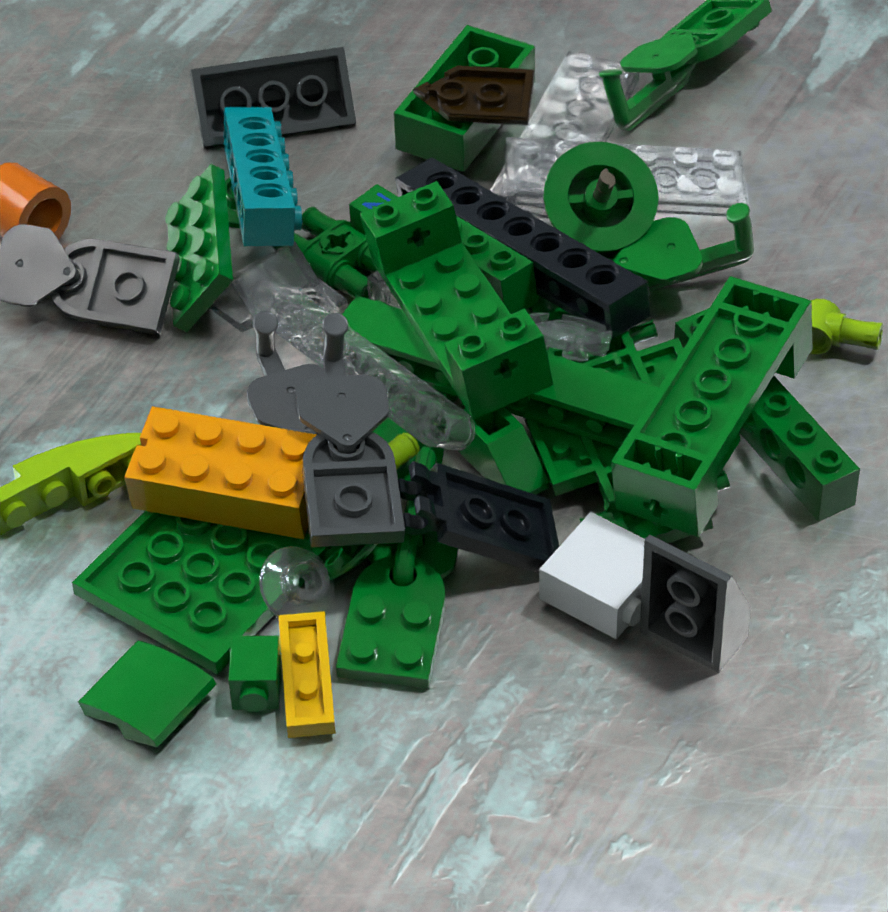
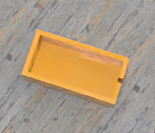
M152 406L140 435L141 445H136L124 476L132 509L304 539L308 529V518L302 472L303 455L307 445L317 434Z

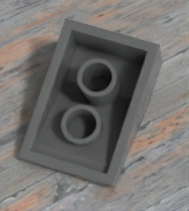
M649 534L644 540L640 632L720 673L748 638L751 614L750 604L733 576Z

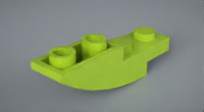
M122 433L80 440L42 452L13 465L15 480L0 487V535L23 525L25 522L53 507L61 505L72 497H75L84 507L126 485L124 476L136 445H141V433Z

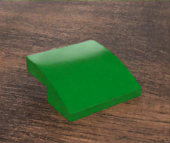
M137 640L78 703L85 716L117 724L125 739L157 748L217 684L211 675L182 657L158 646Z

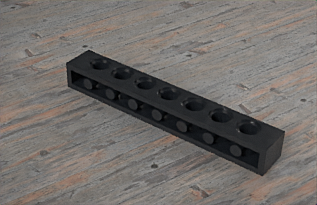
M433 157L395 178L398 197L437 181L454 205L456 216L533 261L538 295L612 340L651 316L648 282L642 277L633 274L616 264L613 260L607 259L588 248L585 244L562 233L557 228L536 218L531 213L524 211Z

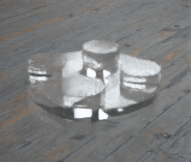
M550 313L529 314L544 335L546 350H549V347L563 350L562 356L564 358L574 361H588L589 354L605 356L610 348L613 332L611 330L606 331V326L601 323L563 314L562 320L548 321Z

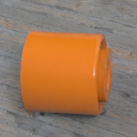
M18 163L1 164L0 236L4 237L6 232L16 225L27 224L49 228L59 240L66 230L71 216V200L67 192Z

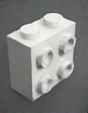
M590 512L539 569V599L617 639L628 625L634 626L640 620L645 539Z

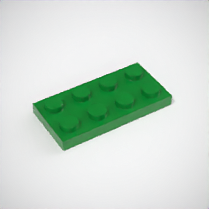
M210 164L201 176L198 175L193 178L186 194L179 202H174L169 207L165 217V222L168 226L167 250L176 252L180 257L170 298L173 326L185 332H188L233 281L225 171L213 164Z

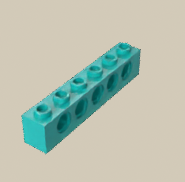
M224 107V148L243 245L294 246V230H301L302 210L301 205H298L297 188H293V172L289 170V155L285 154V139L281 137V122L274 121L271 107Z

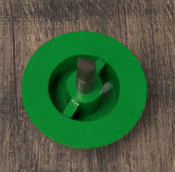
M609 142L584 143L566 151L555 161L549 170L543 191L545 211L552 226L576 241L585 244L595 252L621 250L639 240L651 227L658 209V188L647 164L631 150Z

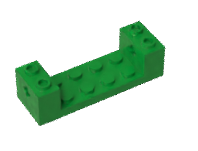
M437 181L360 213L374 266L473 420L553 385L544 335L525 308L513 314L506 308L463 245L454 205Z
M732 276L728 278L611 461L617 510L696 537L701 535L719 505L716 469L773 375L777 373L795 379L813 349L811 300Z

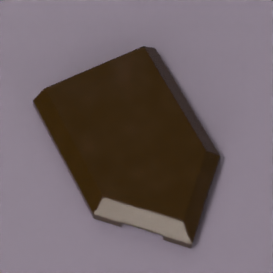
M455 66L444 72V78L432 84L425 82L414 88L413 94L451 122L529 126L535 70Z

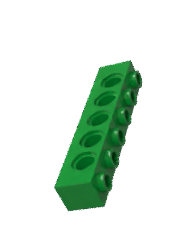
M709 308L675 322L674 339L679 338L683 348ZM773 375L739 433L814 518L820 522L855 505L860 468Z

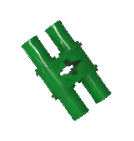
M309 207L302 214L301 229L314 235L315 238L307 240L294 233V246H272L274 250L281 252L294 261L301 273L310 274L323 282L324 287L328 290H340L353 298L358 295L371 300L377 292L376 282L360 273L362 270L368 269L381 277L372 262L366 236L354 229L347 220L336 221L320 212L316 207Z

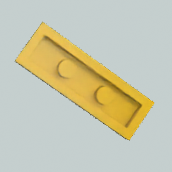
M325 611L278 615L288 738L336 734Z

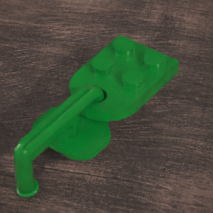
M706 0L664 34L662 38L636 47L621 60L622 70L624 72L651 73L653 80L628 101H626L620 81L622 70L610 69L599 72V77L602 78L605 94L618 128L625 131L634 129L687 84L697 62L710 59L737 45L738 40L743 35L757 28L760 25V21L772 12L769 0Z
M736 203L729 207L726 218L733 224L734 240L700 250L688 224L684 220L676 217H666L653 221L648 231L633 244L621 250L597 253L613 260L616 264L633 274L642 277L648 282L649 291L660 289L749 261L754 254L752 223L749 215L750 208L745 203ZM538 294V303L529 308L539 330L576 318Z
M423 446L418 451L415 462L421 463L431 470L437 463L436 454L431 447ZM407 500L405 513L416 515L414 501ZM434 531L423 535L405 533L404 542L376 545L372 553L366 558L369 566L359 575L353 588L336 664L337 677L425 689L430 688L446 608L445 587L442 578L455 569L459 552L458 548L439 543L437 532Z

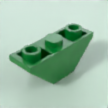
M505 407L474 420L465 408L436 423V430L484 478L536 495L549 488V479L524 426Z

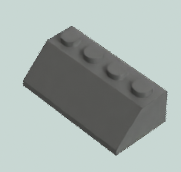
M344 47L196 68L190 71L195 111L203 147L224 144V107H271L274 121L281 122V135L356 124Z

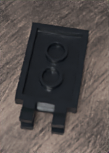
M413 461L409 465L411 481L398 479L400 499L414 501L416 515L403 513L405 533L423 535L434 531L437 532L439 543L537 573L560 547L551 502L548 498L436 463L429 470L425 465Z

